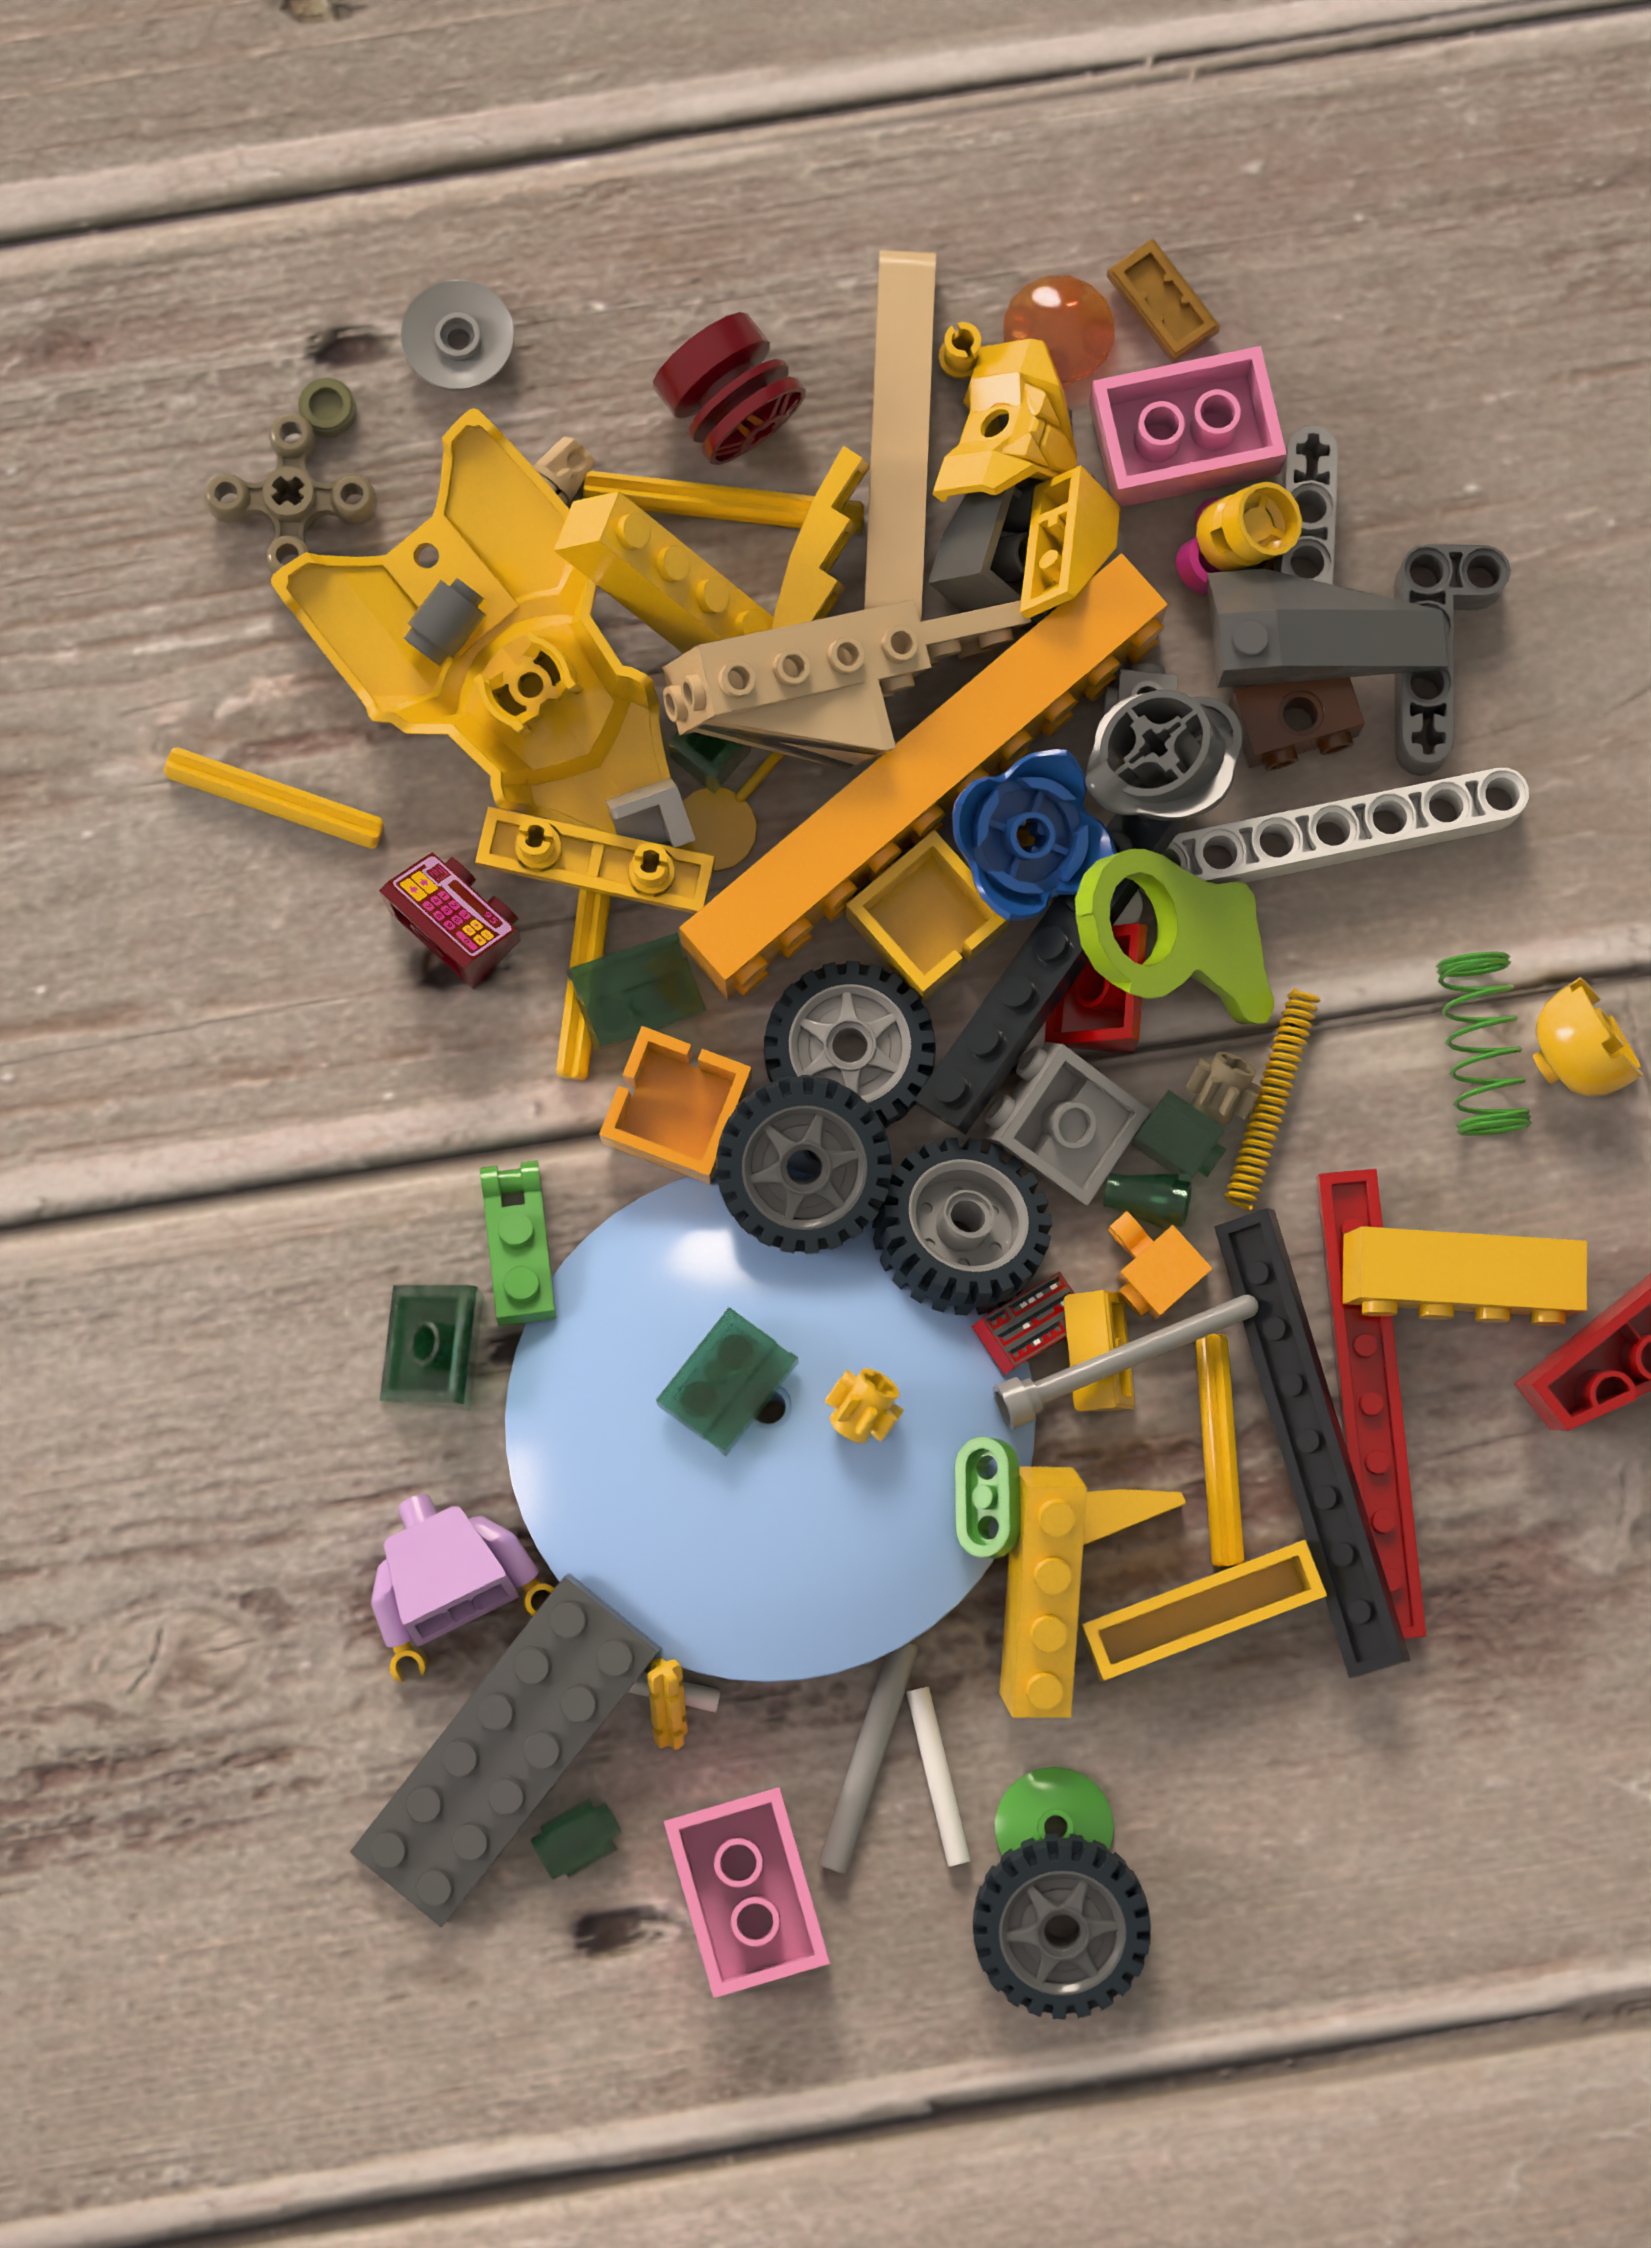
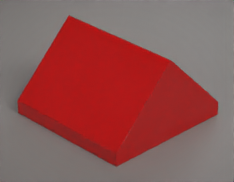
M1142 923L1113 925V935L1122 952L1135 963L1143 964L1145 962L1147 925ZM1088 960L1046 1020L1044 1044L1051 1042L1063 1044L1071 1049L1134 1053L1140 1037L1142 997L1129 994L1109 982L1094 969L1090 960Z

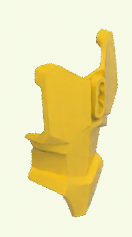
M475 408L469 409L442 437L443 460L440 488L436 508L431 518L387 555L347 557L317 555L305 552L274 573L271 577V584L285 605L293 612L315 643L361 699L372 721L379 724H393L406 734L449 735L491 776L490 786L496 805L501 809L616 834L605 800L667 778L672 779L661 730L660 703L653 679L633 667L623 666L592 617L598 586L553 551L570 509L525 457L483 413ZM426 547L436 548L439 553L438 562L431 568H425L419 562L420 552ZM458 578L484 598L478 608L486 616L454 659L448 656L442 665L438 666L403 638L411 629V626L407 623L437 583L442 580L450 586Z

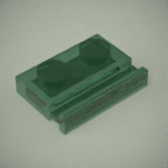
M677 932L571 967L566 972L569 981L572 980L577 993L576 1000L596 1051L637 1037L641 1026L656 1031L700 1016L707 1011L688 959L682 953L679 945L680 938Z
M728 1307L656 1399L657 1406L704 1441L707 1440L719 1449V1452L727 1456L799 1363L798 1357L792 1352L789 1353L777 1344V1341Z

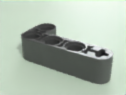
M1420 545L1408 552L1396 574L1394 599L1443 611L1448 668L1445 670L1395 674V753L1400 766L1410 774L1425 776L1434 773L1441 767L1453 748L1455 739L1454 610L1486 609L1493 605L1509 581L1511 569L1504 553L1495 547L1487 545ZM1415 567L1427 568L1436 576L1437 584L1428 588L1421 587L1414 583L1409 570ZM1476 567L1485 569L1493 577L1494 586L1489 588L1475 586L1469 580L1467 570ZM1420 677L1429 679L1437 687L1438 696L1429 700L1421 699L1412 691L1410 681ZM1431 719L1426 727L1427 744L1435 746L1430 755L1423 754L1422 745L1414 743L1422 730L1423 720Z

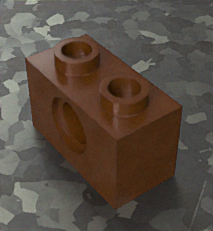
M1350 677L1251 685L1234 690L1229 702V707L1243 724L1242 749L1248 768L1264 764L1266 771L1290 766L1299 761L1297 754L1319 748L1321 755H1329L1345 750L1354 745L1352 738L1358 737L1365 724ZM1291 708H1300L1306 711L1312 719V727L1303 731L1292 729L1286 724L1283 712Z

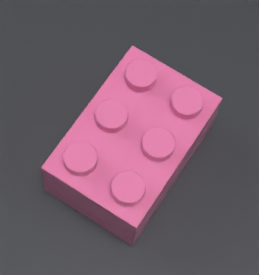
M1261 346L1094 380L1092 383L1089 406L1110 496L1121 507L1279 475L1287 453Z
M780 1787L664 1821L714 1998L830 1964Z

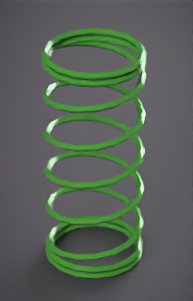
M1492 951L1457 955L1443 959L1436 965L1438 968L1437 973L1441 975L1438 979V983L1441 986L1453 991L1474 992L1454 999L1444 1006L1441 1013L1448 1019L1477 1023L1454 1032L1447 1038L1445 1043L1451 1049L1460 1052L1484 1053L1458 1063L1451 1069L1449 1074L1458 1081L1489 1084L1468 1091L1455 1100L1453 1105L1460 1111L1484 1114L1483 1116L1461 1120L1456 1125L1459 1128L1457 1133L1463 1136L1512 1132L1527 1128L1532 1123L1529 1120L1532 1117L1529 1115L1531 1110L1528 1108L1478 1109L1459 1105V1102L1476 1094L1525 1083L1527 1080L1524 1077L1489 1079L1463 1077L1455 1074L1457 1070L1469 1064L1501 1055L1521 1052L1523 1049L1520 1046L1475 1048L1458 1046L1451 1043L1453 1039L1465 1033L1518 1020L1519 1017L1516 1015L1505 1017H1465L1447 1012L1452 1006L1464 1001L1493 993L1511 991L1515 988L1513 985L1492 987L1458 986L1443 981L1446 977L1474 976L1503 970L1511 964L1509 960L1511 956L1505 952Z

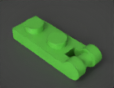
M538 1160L520 1162L521 1168L499 1171L498 1166L480 1168L495 1314L498 1326L556 1318ZM524 1191L525 1204L503 1207L502 1194Z

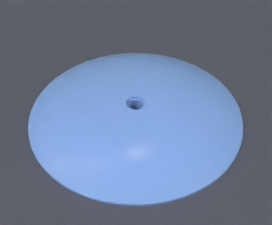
M787 1165V1169L795 1177L809 1178L813 1176V1174L795 1170ZM716 1173L711 1185L686 1177L640 1197L608 1218L590 1233L563 1261L552 1277L556 1318L526 1322L515 1352L508 1382L505 1411L506 1453L511 1482L521 1515L538 1551L559 1582L570 1573L659 1645L662 1649L656 1658L661 1657L665 1661L675 1659L682 1668L695 1673L737 1681L766 1683L801 1681L837 1674L868 1664L905 1646L932 1628L952 1611L981 1580L995 1559L969 1554L964 1550L957 1538L955 1461L962 1446L976 1437L1000 1439L1007 1442L1014 1449L1018 1457L1019 1466L1031 1467L1034 1452L1035 1420L1010 1430L1002 1418L993 1395V1386L1014 1377L1019 1378L1020 1381L1027 1378L1032 1380L1029 1363L1027 1361L1004 1375L971 1327L981 1318L998 1309L999 1306L997 1304L988 1313L978 1315L976 1308H973L967 1316L955 1315L954 1306L949 1305L944 1313L931 1309L933 1299L927 1296L922 1303L911 1298L910 1295L914 1288L907 1284L900 1289L892 1281L896 1272L895 1269L892 1268L884 1271L879 1261L883 1249L875 1250L873 1237L876 1228H872L873 1221L872 1223L869 1222L864 1227L863 1232L857 1237L846 1240L842 1246L832 1250L827 1248L819 1250V1253L806 1254L802 1251H795L794 1253L783 1252L780 1248L769 1247L759 1242L752 1234H748L730 1214L720 1193ZM864 1368L874 1369L887 1376L897 1386L899 1396L894 1404L900 1406L904 1412L883 1441H879L871 1435L867 1442L857 1443L841 1435L832 1426L830 1415L835 1408L828 1405L825 1399L846 1370H849L857 1377ZM764 1401H776L785 1408V1414L776 1423H760L753 1416V1411L757 1405ZM994 1458L987 1466V1473L990 1478L995 1476L998 1469ZM995 1518L988 1527L991 1538L997 1535L999 1524Z

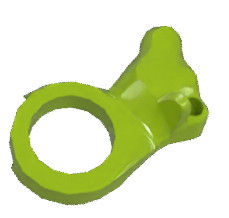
M1128 849L1099 859L1084 873L1075 898L1076 921L1081 946L1094 969L1125 992L1147 999L1166 996L1191 976L1219 995L1226 1011L1235 1022L1240 1024L1267 1023L1274 1009V997L1264 967L1261 937L1256 919L1255 895L1245 883L1238 881L1223 884L1207 882L1181 868L1165 856L1146 849ZM1124 878L1133 880L1145 890L1153 904L1157 919L1156 943L1151 956L1143 964L1135 963L1122 952L1114 938L1110 923V902L1116 886Z

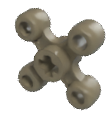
M293 413L280 416L271 426L269 438L271 447L277 455L278 462L276 470L272 471L265 481L250 483L245 482L236 475L222 474L213 478L205 491L207 508L213 517L221 522L236 523L246 516L254 514L265 516L273 522L276 533L274 541L268 547L266 554L267 566L272 575L285 566L281 562L287 555L293 554L299 557L305 552L311 553L305 540L306 529L319 516L332 515L339 517L346 523L360 524L369 520L377 507L375 489L362 476L347 475L337 482L328 484L317 482L310 477L307 472V462L315 450V432L306 418ZM296 433L301 435L300 439L295 443L284 442L290 434ZM288 492L293 497L300 495L301 502L294 506L289 501L283 503L281 497ZM233 493L237 495L231 503H220L226 494ZM358 494L363 496L357 504L350 505L345 503L351 495Z

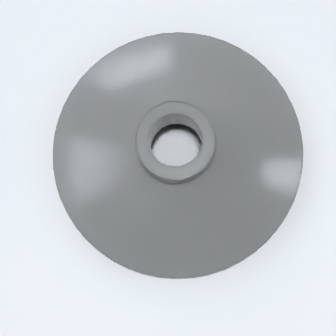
M447 280L434 284L422 291L407 308L401 325V345L408 364L425 382L444 390L464 391L488 383L505 367L514 346L513 321L505 303L491 289L468 280ZM457 334H463L470 341L464 349L456 350L449 346L450 339Z

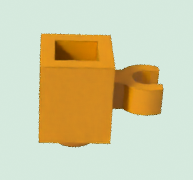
M1126 1211L1107 1230L1112 1238L1134 1259L1117 1276V1279L1123 1284L1118 1293L1139 1317L1148 1312L1156 1321L1212 1270V1267L1174 1225L1153 1242L1141 1225Z

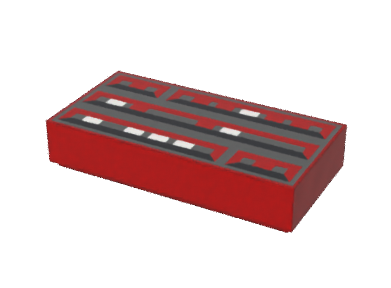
M1060 1271L981 1318L971 1326L1004 1375L1067 1337L1063 1301L1065 1296L1075 1293Z

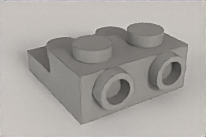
M1046 1042L1042 1049L1039 1046H1034L1022 1057L1016 1069V1073L1022 1079L1010 1097L1007 1094H1002L990 1105L984 1117V1121L990 1127L982 1138L1004 1149L1003 1153L1008 1157L1012 1158L1015 1156L1023 1163L1022 1167L1024 1169L1036 1172L1079 1205L1088 1206L1151 1110L1065 1045Z

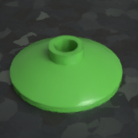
M1047 1767L1023 1775L1008 1788L997 1809L995 1834L1001 1854L1003 1855L1010 1848L1013 1851L1021 1847V1842L1032 1837L1035 1841L1045 1839L1044 1824L1049 1817L1054 1815L1062 1817L1067 1825V1830L1061 1838H1069L1070 1833L1082 1835L1085 1841L1092 1843L1093 1840H1096L1106 1845L1109 1851L1113 1839L1114 1825L1111 1808L1106 1797L1093 1781L1071 1769Z

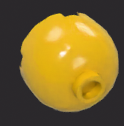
M1581 977L1559 990L1545 1003L1538 1015L1535 1030L1541 1050L1532 1056L1537 1067L1550 1084L1560 1079L1574 1093L1588 1097L1605 1096L1626 1087L1642 1077L1643 1073L1638 1069L1641 1067L1639 1060L1613 1016L1610 1015L1608 1017L1601 1007L1594 1008L1593 1005L1601 999Z

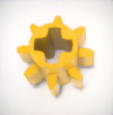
M870 1368L862 1369L857 1377L849 1370H846L825 1399L828 1405L835 1408L830 1415L832 1426L841 1435L857 1443L867 1442L871 1435L879 1441H883L904 1412L900 1406L894 1404L899 1396L897 1386L887 1376Z

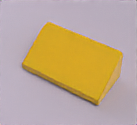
M1098 1290L1068 1294L1064 1297L1070 1367L1129 1343L1125 1302L1119 1293ZM1132 1368L1073 1391L1075 1409L1082 1412L1134 1409L1135 1397Z

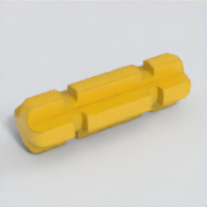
M659 1657L650 1663L651 1671L647 1675L648 1688L650 1690L651 1720L654 1726L652 1728L653 1740L661 1749L670 1746L673 1750H678L684 1745V1736L688 1733L687 1720L685 1718L686 1707L684 1685L682 1683V1667L675 1659L665 1661Z

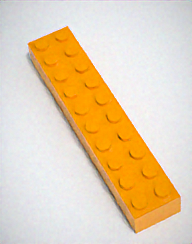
M1122 553L1119 554L1092 577L1074 599L1060 604L896 743L895 749L883 754L681 925L679 930L682 949L727 1001L738 991L743 997L752 993L769 977L770 974L766 971V968L780 955L783 954L787 960L797 955L813 939V936L810 934L813 927L825 917L831 923L839 919L846 913V904L854 898V893L869 880L873 882L898 861L897 857L912 843L918 844L933 830L939 833L944 827L941 820L953 809L959 794L972 781L984 776L991 777L999 769L1005 773L1017 760L1031 753L1027 747L1041 733L1050 738L1066 726L1074 716L1070 710L1081 699L1087 696L1092 702L1105 693L1106 686H1112L1117 680L1114 673L1127 660H1130L1133 664H1138L1145 659L1160 643L1156 637L1165 628L1162 622L1168 604Z

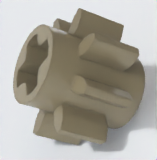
M1218 1052L1213 1062L1201 1057L1185 1087L1186 1090L1195 1093L1191 1102L1193 1109L1204 1118L1218 1124H1229L1234 1114L1244 1120L1247 1119L1262 1089L1261 1086L1252 1083L1256 1074L1254 1067L1244 1059L1227 1052Z

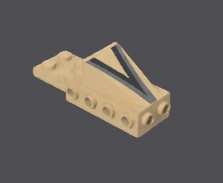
M912 599L701 644L662 667L667 685L663 692L664 706L669 719L673 722L676 721L679 735L696 732L845 770L856 768L896 748L884 700L895 697V692L914 687L913 677L932 668L931 666L940 664V659L958 654L959 660L971 659L991 653L993 651L992 647L1014 641L1012 632L1030 623L1031 619H1026L1020 613V600L920 622L915 601Z

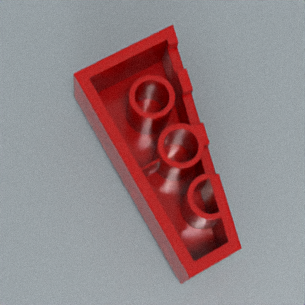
M1651 1273L1514 1383L1549 1430H1572L1651 1391Z

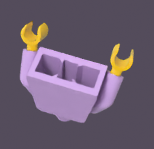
M420 1494L408 1498L398 1508V1513L405 1529L388 1537L384 1542L386 1560L377 1568L371 1605L385 1645L393 1647L395 1652L390 1663V1673L395 1680L403 1682L405 1678L399 1666V1660L403 1656H410L416 1659L422 1676L427 1670L428 1658L419 1646L519 1598L515 1587H522L524 1590V1608L530 1615L534 1616L537 1611L531 1606L532 1595L538 1590H547L551 1594L554 1588L547 1583L539 1582L536 1577L539 1570L515 1534L484 1516H474L468 1519L459 1506H451L437 1513L430 1496ZM413 1639L417 1647L411 1645L409 1641Z

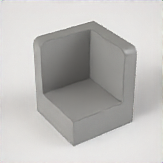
M671 778L605 800L617 835L657 844L669 841L673 848L696 840L678 787Z

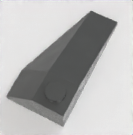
M1068 408L1072 428V411ZM1028 477L997 495L974 492L967 493L942 536L928 582L961 612L964 613L1021 600L1034 486L1045 481ZM1057 606L1030 617L1031 622L1018 629L1030 631L1055 610Z
M1268 569L1207 573L1206 575L1217 688L1445 670L1448 668L1442 610Z

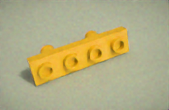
M488 806L475 863L477 867L696 914L706 904L715 856Z

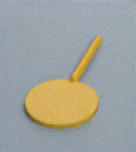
M772 752L738 793L727 788L708 787L694 791L685 798L683 804L696 840L676 848L715 856L713 869L715 872L733 868L743 861L755 844L757 823L753 810L746 800L783 758L784 754Z

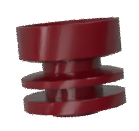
M743 312L727 315L691 337L668 358L658 370L653 380L654 390L676 418L684 419L696 415L688 428L689 436L694 442L703 443L702 453L714 465L730 462L763 443L795 413L806 397V389L795 377H787L789 375V367L784 360L773 359L763 362L770 351V342L751 317Z

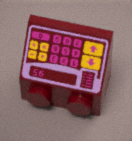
M431 852L386 882L379 892L390 914L474 990L521 941L517 929L513 926L518 917L496 896L493 895L486 901L472 889L471 886L477 880L455 858L450 857L444 863Z

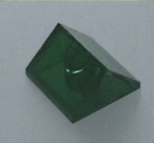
M393 1285L379 1401L471 1410L484 1298L483 1293L477 1286Z

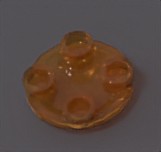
M1045 276L1026 284L1011 299L1003 319L1004 343L1025 339L1043 341L1047 345L1061 385L1073 383L1092 375L1107 360L1115 340L1114 316L1106 298L1090 283L1072 276Z

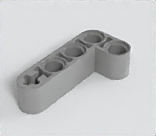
M1308 425L1296 430L1289 439L1286 447L1287 455L1281 469L1280 485L1291 493L1298 504L1307 503L1316 507L1321 514V520L1315 523L1302 522L1301 534L1296 545L1287 553L1277 556L1276 571L1298 576L1292 570L1291 562L1295 559L1305 558L1315 563L1319 570V575L1310 578L1311 580L1333 585L1338 443L1333 434L1326 428ZM1304 450L1313 451V459L1318 461L1312 480L1303 481L1307 466L1306 456L1302 455Z

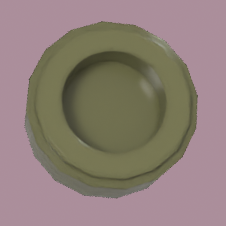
M319 378L309 383L301 392L298 401L299 414L309 421L315 435L323 438L337 437L345 433L353 425L356 417V403L349 387L341 381L333 378Z

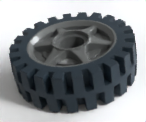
M801 1075L799 1077H782L772 1083H765L755 1089L752 1094L745 1097L736 1106V1109L729 1116L722 1130L716 1153V1174L722 1198L739 1226L748 1234L756 1237L759 1242L769 1247L780 1248L783 1252L794 1253L795 1251H802L806 1254L819 1253V1250L830 1248L832 1250L840 1247L846 1240L854 1239L861 1234L869 1222L872 1223L878 1215L882 1203L885 1202L889 1191L892 1156L883 1124L870 1105L859 1094L837 1081L828 1078H818L814 1075ZM799 1150H810L816 1153L821 1160L819 1170L809 1178L795 1177L787 1169L788 1159Z
M1058 1833L1045 1834V1839L1035 1841L1032 1837L1021 1842V1847L1013 1851L1010 1848L1001 1856L1000 1862L996 1866H991L985 1875L983 1885L979 1887L973 1911V1937L983 1972L987 1973L990 1983L997 1992L1001 1990L1005 1994L1007 2001L1017 2008L1020 2004L1026 2006L1030 2014L1041 2017L1042 2013L1046 2012L1051 2013L1053 2019L1066 2020V2014L1077 2013V2017L1081 2018L1091 2015V2009L1099 2006L1101 2010L1106 2009L1113 2004L1115 1996L1120 1994L1123 1997L1132 1987V1980L1135 1976L1139 1977L1144 1968L1145 1956L1149 1953L1151 1934L1150 1912L1141 1884L1134 1871L1129 1869L1121 1856L1116 1852L1114 1854L1107 1850L1106 1845L1096 1840H1093L1091 1843L1085 1841L1082 1835L1071 1833L1069 1838H1061ZM1057 1915L1071 1916L1078 1923L1075 1931L1065 1937H1057L1050 1934L1045 1929V1926L1052 1917Z

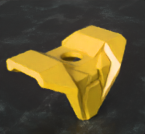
M1025 339L982 346L963 401L970 412L959 445L944 457L932 493L941 502H946L949 496L974 492L997 495L1028 477L1047 481L1075 468L1078 462L1065 393L1047 345L1041 340ZM1009 414L1008 424L1001 431L998 416Z

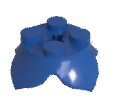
M1052 749L1031 753L1017 760L1000 776H984L972 781L959 794L954 803L952 813L953 836L958 849L963 854L965 864L971 869L974 885L985 903L997 915L1007 921L1035 918L1045 911L1050 899L1054 896L1077 895L1084 873L1097 860L1117 853L1112 835L1103 822L1088 814L1084 809L1083 803L1087 791L1084 781L1085 774L1068 750ZM1025 822L1029 823L1028 833L1035 837V843L1032 846H1023L1022 849L1016 834L1018 827H1024Z

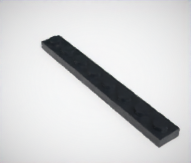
M1116 813L1106 828L1112 835L1117 853L1128 849H1146L1163 855L1187 819L1161 821L1147 818L1141 814L1121 815ZM1124 878L1116 886L1110 902L1111 927L1140 888L1131 879ZM1058 895L914 1099L922 1109L964 1135L968 1133L1089 960L1080 942L1075 910L1076 895Z
M1265 1208L1214 1226L1235 1298L1242 1295H1251L1258 1302L1257 1313L1242 1322L1314 1563L1327 1594L1325 1596L1348 1676L1349 1678H1357L1409 1662L1411 1659L1275 1210Z

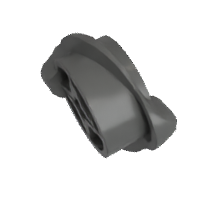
M1158 690L1125 698L1111 707L1098 725L1095 743L1087 764L1084 780L1086 788L1101 806L1121 815L1141 814L1154 820L1171 821L1205 814L1220 804L1232 787L1237 760L1243 744V724L1229 706L1210 697H1190L1177 691Z

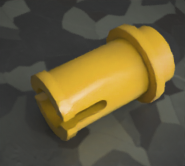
M967 322L957 323V332H955L953 326L949 327L939 350L938 360L941 369L945 374L954 379L963 380L972 377L982 348L980 332L974 325Z

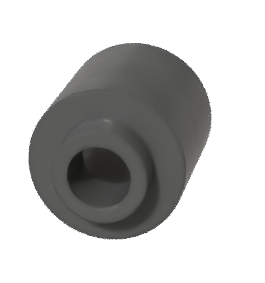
M458 578L450 586L440 580L407 623L411 626V629L403 639L438 666H441L448 656L454 659L485 618L486 614L478 608L484 598Z

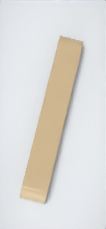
M879 250L864 610L914 599L921 622L936 252Z

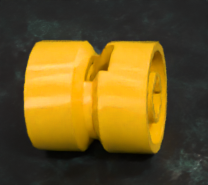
M1266 481L1251 485L1235 494L1212 502L1202 511L1198 519L1196 537L1200 551L1211 565L1221 571H1241L1260 564L1262 561L1285 554L1294 547L1301 534L1302 516L1298 503L1289 491L1279 484Z

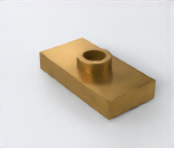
M1153 238L1107 270L1106 277L1173 364L1219 333L1220 325Z

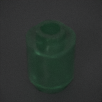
M589 1797L541 1825L542 1832L532 1837L530 1841L543 1866L554 1881L564 1874L571 1878L619 1850L614 1838L621 1835L623 1831L608 1804L604 1802L596 1807Z

